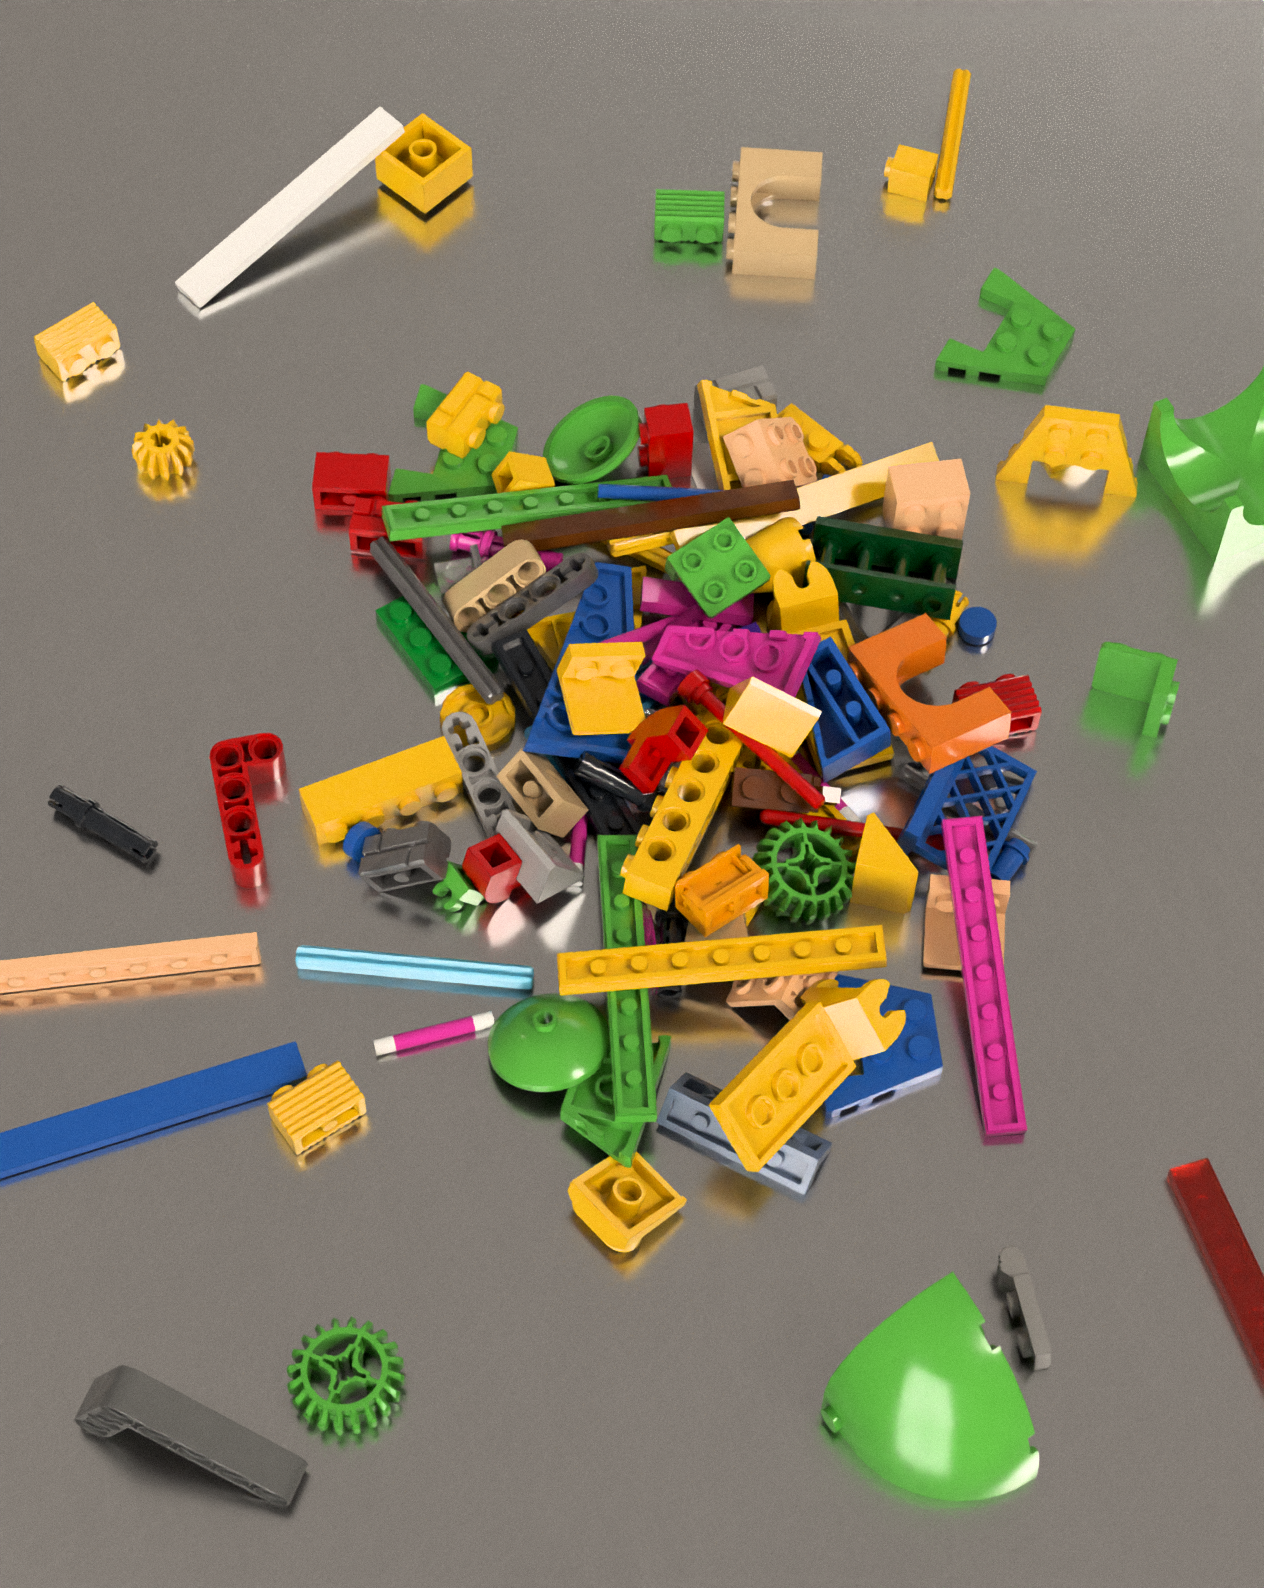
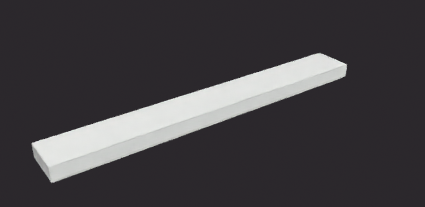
M381 106L377 108L175 281L177 288L198 308L204 306L405 133L403 125Z

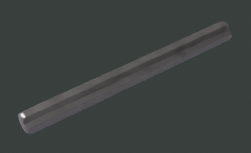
M380 537L378 540L372 541L370 544L371 555L484 701L490 705L500 701L504 697L502 685L389 540L385 537Z

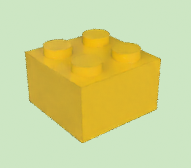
M422 113L404 127L405 133L375 158L376 176L379 181L426 214L473 177L472 148Z

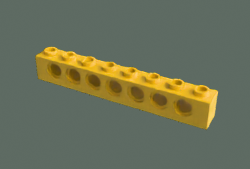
M714 683L712 693L726 705L727 694L730 688ZM701 709L697 718L709 731L692 760L682 761L679 768L672 766L664 786L668 790L665 796L658 795L650 812V817L653 820L650 826L642 825L635 846L639 848L635 856L627 855L620 872V876L625 878L624 895L665 911L668 910L675 896V882L679 881L686 873L730 783L733 768L737 767V762L745 747V744L708 710Z

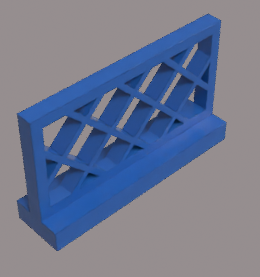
M990 746L977 752L984 756L988 766L974 768L968 756L931 773L896 841L906 856L910 851H913L947 870L945 850L939 851L926 844L927 837L941 834L943 837L941 822L945 817L941 810L942 808L955 806L960 818L970 817L965 804L979 801L985 817H982L983 825L990 826L995 838L994 841L986 842L991 871L1037 771L999 749ZM1011 771L1023 778L1021 785L1008 787L1002 772ZM992 774L998 789L984 791L978 776ZM968 778L975 793L961 795L955 780ZM1002 797L1008 813L995 815L989 799Z

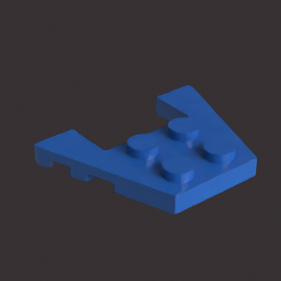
M837 974L835 980L839 982L838 988H861L869 981ZM893 985L889 986L887 998L880 1004L879 1011L881 1016H883L887 1011L905 1010L906 1020L903 1030L886 1051L860 1058L862 1075L848 1076L823 1102L825 1119L838 1116L842 1110L858 1105L860 1107L872 1102L874 1097L894 1090V1092L942 1074L943 1062L932 995L930 993Z

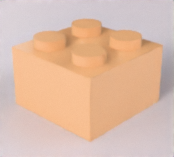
M962 459L889 466L882 508L886 527L952 539L962 538L970 499V490Z

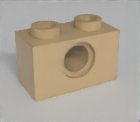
M521 748L496 776L539 830L564 838L588 811V808L551 762L541 755L525 752Z

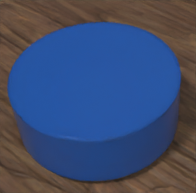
M983 607L968 608L960 616L958 624L959 635L970 644H986L995 635L996 617L991 611Z
M366 821L357 823L348 831L344 838V853L360 863L361 858L364 857L362 851L365 837L381 834L380 830Z

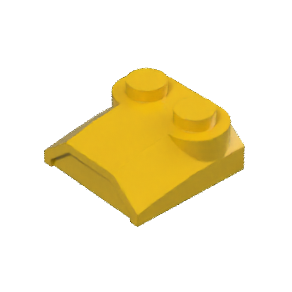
M637 1151L631 1168L624 1167L609 1156L572 1180L567 1190L575 1213L609 1248L619 1252H629L637 1248L643 1236L682 1208L687 1201Z

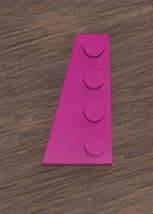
M666 626L652 661L657 666L686 675L698 669L710 682L728 688L750 677H754L795 698L821 641V637L818 632H804L801 635L788 634L786 631L770 630V633L750 632L748 629L733 628V631H715L711 627Z

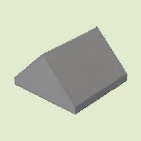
M506 809L501 814L494 835L500 833L523 863L516 879L537 904L579 882L585 876L548 832L537 829L528 816Z

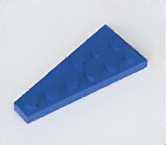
M595 562L594 564L599 572L598 578L582 593L523 751L579 758L586 751L604 762L622 764L632 747L627 741L631 733L573 735L556 670L569 644L598 643L634 630L631 567Z

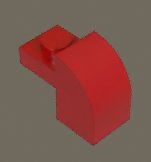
M686 705L671 706L658 710L643 720L628 737L627 741L632 747L620 765L619 770L643 794L653 793L670 763L692 760L709 730Z
M499 833L468 847L462 863V870L487 902L498 903L509 899L512 889L521 886L516 878L523 862Z

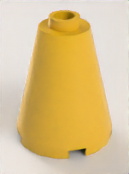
M794 517L781 518L746 539L771 576L767 583L752 593L773 592L774 576L780 569L790 574L796 586L802 588L806 560L816 561L810 539L802 540L798 530L804 528Z

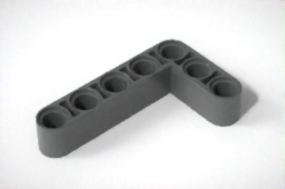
M118 1366L94 1379L74 1419V1422L84 1430L102 1437H110L130 1428L258 1497L283 1507H289L308 1466L303 1458L147 1374L128 1366Z

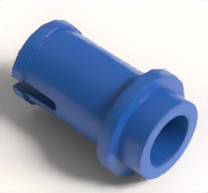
M1011 838L1010 841L1003 843L1002 852L996 858L990 871L991 879L1010 881L1019 867L1029 862L1028 855L1030 849L1023 841L1017 838Z

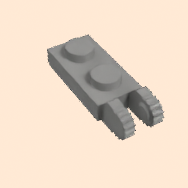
M1007 1245L1006 1248L1003 1247V1250H1000L998 1255V1273H1000L1001 1285L1012 1290V1292L1006 1293L1011 1317H1019L1023 1331L1017 1333L1023 1358H1031L1034 1371L1046 1369L1051 1365L1052 1350L1025 1258H1023L1024 1254L1021 1253L1022 1250L1013 1245Z

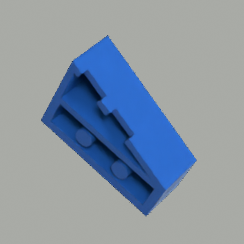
M831 636L821 641L801 684L806 704L822 711L819 719L812 727V733L823 782L826 783L890 747L891 732Z

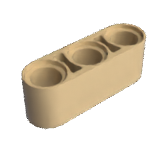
M523 539L515 540L452 586L445 593L443 604L456 628L461 632L467 633L474 622L544 575L546 567L532 543Z

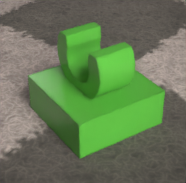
M448 860L446 878L443 879L444 881L437 883L432 892L437 896L443 897L451 890L452 897L444 905V908L451 912L460 910L464 902L477 906L484 900V897L465 875L462 865Z

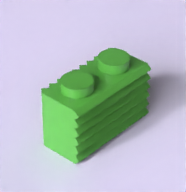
M656 189L654 239L656 241L662 239L664 242H679L681 240L693 242L696 240L701 243H713L715 241L721 243L724 232L725 191Z

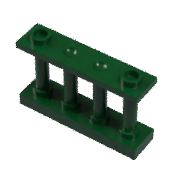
M817 516L812 543L814 554L820 556L818 563L822 564L830 573L838 593L839 602L916 615L926 613L929 617L950 620L956 585L946 584L945 579L946 577L957 579L964 540ZM835 559L857 562V566L852 568L834 565ZM806 560L802 588H806L809 585L806 575L810 560ZM872 565L894 568L893 574L871 571ZM912 571L930 574L931 578L930 581L908 577V573Z

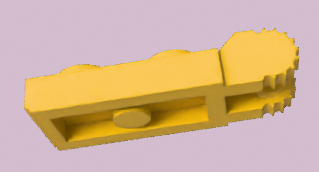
M789 404L777 414L778 418H793L801 427L804 436L803 443L808 456L813 459L816 465L817 472L821 471L824 474L834 476L846 471L841 463L850 469L862 466L863 460L859 453L854 451L851 446L844 445L842 441L794 404Z

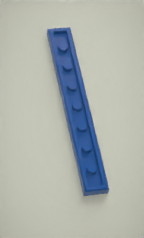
M294 1041L1 1132L0 1179L275 1093L286 1085L295 1087L307 1079V1073L297 1043Z

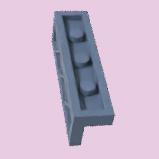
M685 1072L669 1088L656 1123L743 1165L708 1105L722 1089ZM799 1128L757 1173L805 1195L811 1187L819 1165L829 1154L833 1143L803 1128Z

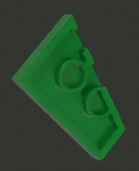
M404 596L375 610L378 622L434 697L468 680ZM459 631L470 644V646L473 648V646L467 638V633ZM477 653L488 669L499 663L494 653L487 655Z

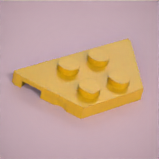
M701 380L697 384L718 489L731 490L742 488L723 436L757 419L778 418L776 405L762 399H751L747 394L734 389L729 392L712 386V381Z

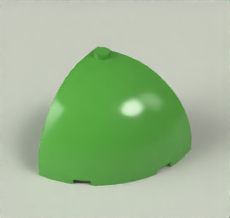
M954 1272L946 1275L916 1295L878 1325L842 1361L826 1386L821 1414L827 1426L834 1433L839 1430L857 1456L872 1470L891 1483L912 1493L946 1501L982 1500L1017 1489L1037 1477L1039 1469L1038 1450L1033 1445L1030 1447L1028 1438L1034 1435L1035 1431L1019 1385L1000 1346L988 1344L981 1326L986 1321Z

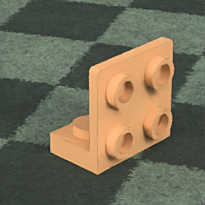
M930 874L925 902L923 966L926 968L961 970L949 877L947 875ZM991 879L1004 965L1005 913L1010 898L1011 881Z
M838 971L734 980L726 1002L731 1007L775 1005L791 1020L804 1006L800 998L801 995L811 985L821 979H835Z

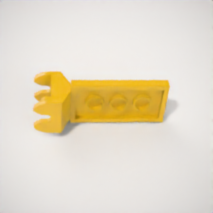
M811 561L806 575L809 585L806 588L797 587L790 574L783 569L778 570L773 580L775 600L770 602L766 613L769 633L770 630L786 631L788 634L801 635L804 632H818L821 641L831 636L847 661L848 647L854 645L855 642L847 620L839 621L838 593L828 570L822 564ZM801 684L795 698L806 703ZM811 729L806 736V740L817 772L822 777ZM892 745L849 770L891 760L894 755Z
M821 979L815 982L801 995L800 998L804 1006L708 1104L746 1171L758 1172L856 1068L853 1060L886 1051L898 1038L905 1025V1010L887 1011L883 1016H881L879 1011L880 1004L887 998L890 986L887 980L873 979L865 983L861 988H838L839 982L835 979Z

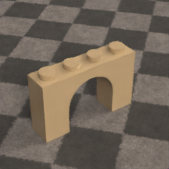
M741 147L740 161H733L732 182H738V187L731 186L730 207H736L737 209L736 212H729L728 233H735L734 239L727 238L726 259L733 260L732 274L815 279L818 230L773 226L760 219L754 210L763 203L776 199L819 201L823 152Z

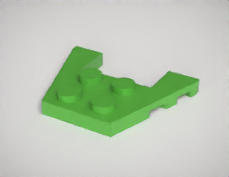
M994 267L981 287L979 297L1009 309L1008 313L984 351L949 338L936 359L935 369L948 372V368L966 370V375L979 376L981 372L1000 375V380L1045 386L1072 342L1076 329L1005 273Z
M420 384L413 408L414 418L428 420L447 394L430 386ZM500 420L497 424L491 423L486 429L485 438L478 449L472 448L463 459L449 453L447 449L443 450L440 448L433 474L396 468L388 493L389 501L403 503V498L421 497V501L434 500L436 495L456 493L457 497L497 493L491 474L509 451H515L518 440V427L503 420Z

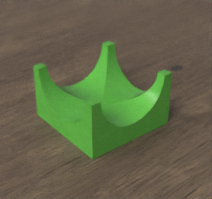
M1264 366L1255 380L1236 398L1221 408L1200 417L1191 419L1174 418V407L1167 397L1154 402L1140 453L1141 459L1214 562L1264 543Z

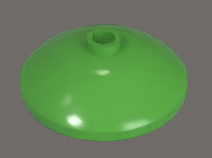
M603 396L587 401L569 412L552 430L543 450V457L547 460L553 479L563 484H586L599 480L616 470L632 453L640 436L639 423H642V419L635 405L630 400L621 396Z
M560 993L535 995L515 1003L497 1018L488 1036L487 1045L490 1062L497 1074L515 1087L534 1092L564 1090L585 1081L601 1067L610 1048L608 1024L603 1014L594 1005L582 998L573 995L560 996Z

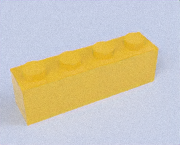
M442 736L299 789L302 811L318 846L328 842L335 843L343 840L348 831L357 823L366 821L375 827H379L385 821L400 815H412L427 805L435 802L449 801L457 794L463 792L461 769L445 737Z

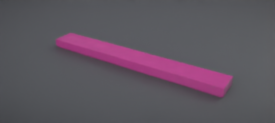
M982 816L942 819V834L984 1136L1026 1133L1027 1125Z

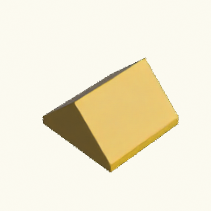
M750 677L730 687L726 699L723 724L792 758L819 719L822 711L754 677Z
M873 812L867 815L855 866L850 902L905 914L911 911L919 872Z

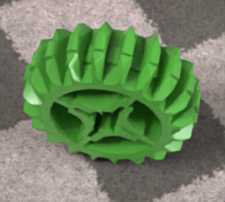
M802 818L796 820L793 825L786 820L780 824L778 829H770L765 835L766 838L761 839L757 844V852L753 855L752 860L761 869H765L769 873L768 898L764 900V906L774 903L778 907L776 909V917L781 916L786 911L790 913L791 923L796 922L800 916L803 917L806 925L811 924L816 917L823 922L831 914H838L843 908V904H846L851 899L854 879L852 875L855 873L856 864L848 860L852 857L853 850H843L841 848V845L844 843V837L833 839L830 836L832 826L821 831L818 830L817 820L812 821L808 827H806ZM788 848L793 849L790 859H786L784 863H777L778 852ZM824 880H831L830 891L816 895L815 889L818 884H821Z
M352 1316L347 1321V1327H340L338 1319L333 1318L331 1320V1330L325 1331L323 1326L317 1324L315 1327L317 1338L313 1339L310 1336L303 1335L301 1342L304 1349H293L291 1355L296 1364H291L287 1367L288 1377L293 1379L287 1384L289 1394L296 1395L293 1399L295 1409H305L303 1416L306 1422L310 1423L318 1418V1428L322 1432L328 1429L331 1423H334L335 1432L339 1436L343 1434L345 1425H352L353 1432L358 1435L361 1432L360 1422L366 1420L369 1426L375 1428L378 1424L375 1414L378 1412L382 1416L389 1417L391 1408L388 1402H399L401 1396L396 1388L402 1387L405 1384L404 1375L399 1372L404 1368V1361L402 1357L396 1356L399 1351L396 1342L386 1343L388 1335L384 1329L373 1334V1323L369 1320L359 1329L357 1328L356 1319ZM346 1348L340 1355H328L333 1351ZM365 1352L374 1357L382 1369L379 1380L371 1377L370 1371L362 1368ZM353 1369L354 1377L350 1379L347 1376L346 1381L341 1380L339 1383L338 1375L342 1373L345 1376V1371ZM313 1372L320 1374L322 1380L329 1383V1396L327 1400L321 1398L311 1387ZM353 1396L365 1397L357 1402L345 1404Z

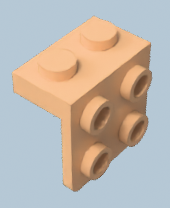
M791 417L757 419L723 436L742 488L794 480L796 488L818 481L816 465L813 459L808 456L803 443L802 429Z

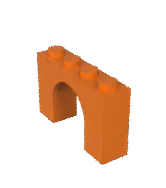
M925 613L849 646L847 663L881 716L886 720L890 732L894 736L900 737L907 746L913 760L920 762L931 774L1008 739L1012 712L990 687L955 703L941 706L922 704L911 699L901 690L900 686L908 679L945 662L947 637Z

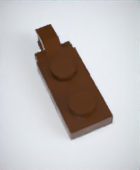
M742 767L733 768L730 807L754 810L771 809L800 814L818 812L819 809H814L774 771ZM799 773L825 797L823 805L836 806L840 804L841 788L820 786L821 777Z

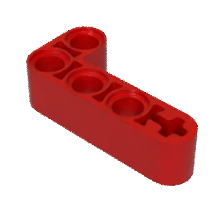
M259 733L220 741L212 747L209 756L232 877L238 886L246 889L260 886L267 877L266 860L251 786L276 781L286 771L282 741L272 733ZM265 756H273L269 759H261ZM228 763H234L232 766H223ZM235 795L241 796L237 799H229L230 797ZM240 828H247L244 832H235ZM250 854L252 863L244 864L242 855Z

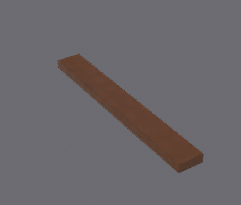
M794 480L504 525L501 526L504 547L515 540L523 539L532 543L536 551L720 523L728 517L731 520H739L795 511L800 509V498Z

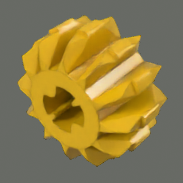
M159 418L154 426L144 423L143 432L135 433L134 444H132L133 448L131 449L133 459H135L141 473L148 472L152 480L156 479L159 475H163L167 481L170 474L175 473L182 476L183 467H191L192 456L195 451L193 440H191L185 426L178 427L174 419L167 424H163Z

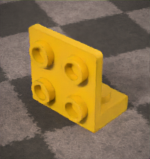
M642 642L568 645L556 670L573 735L632 733L646 719L635 680V674L646 655Z

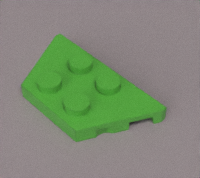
M658 1036V1042L652 1043L655 1091L657 1090L671 1048L672 1036ZM609 1048L605 1061L592 1076L568 1088L561 1107L560 1119L624 1167L631 1168L646 1122H614Z

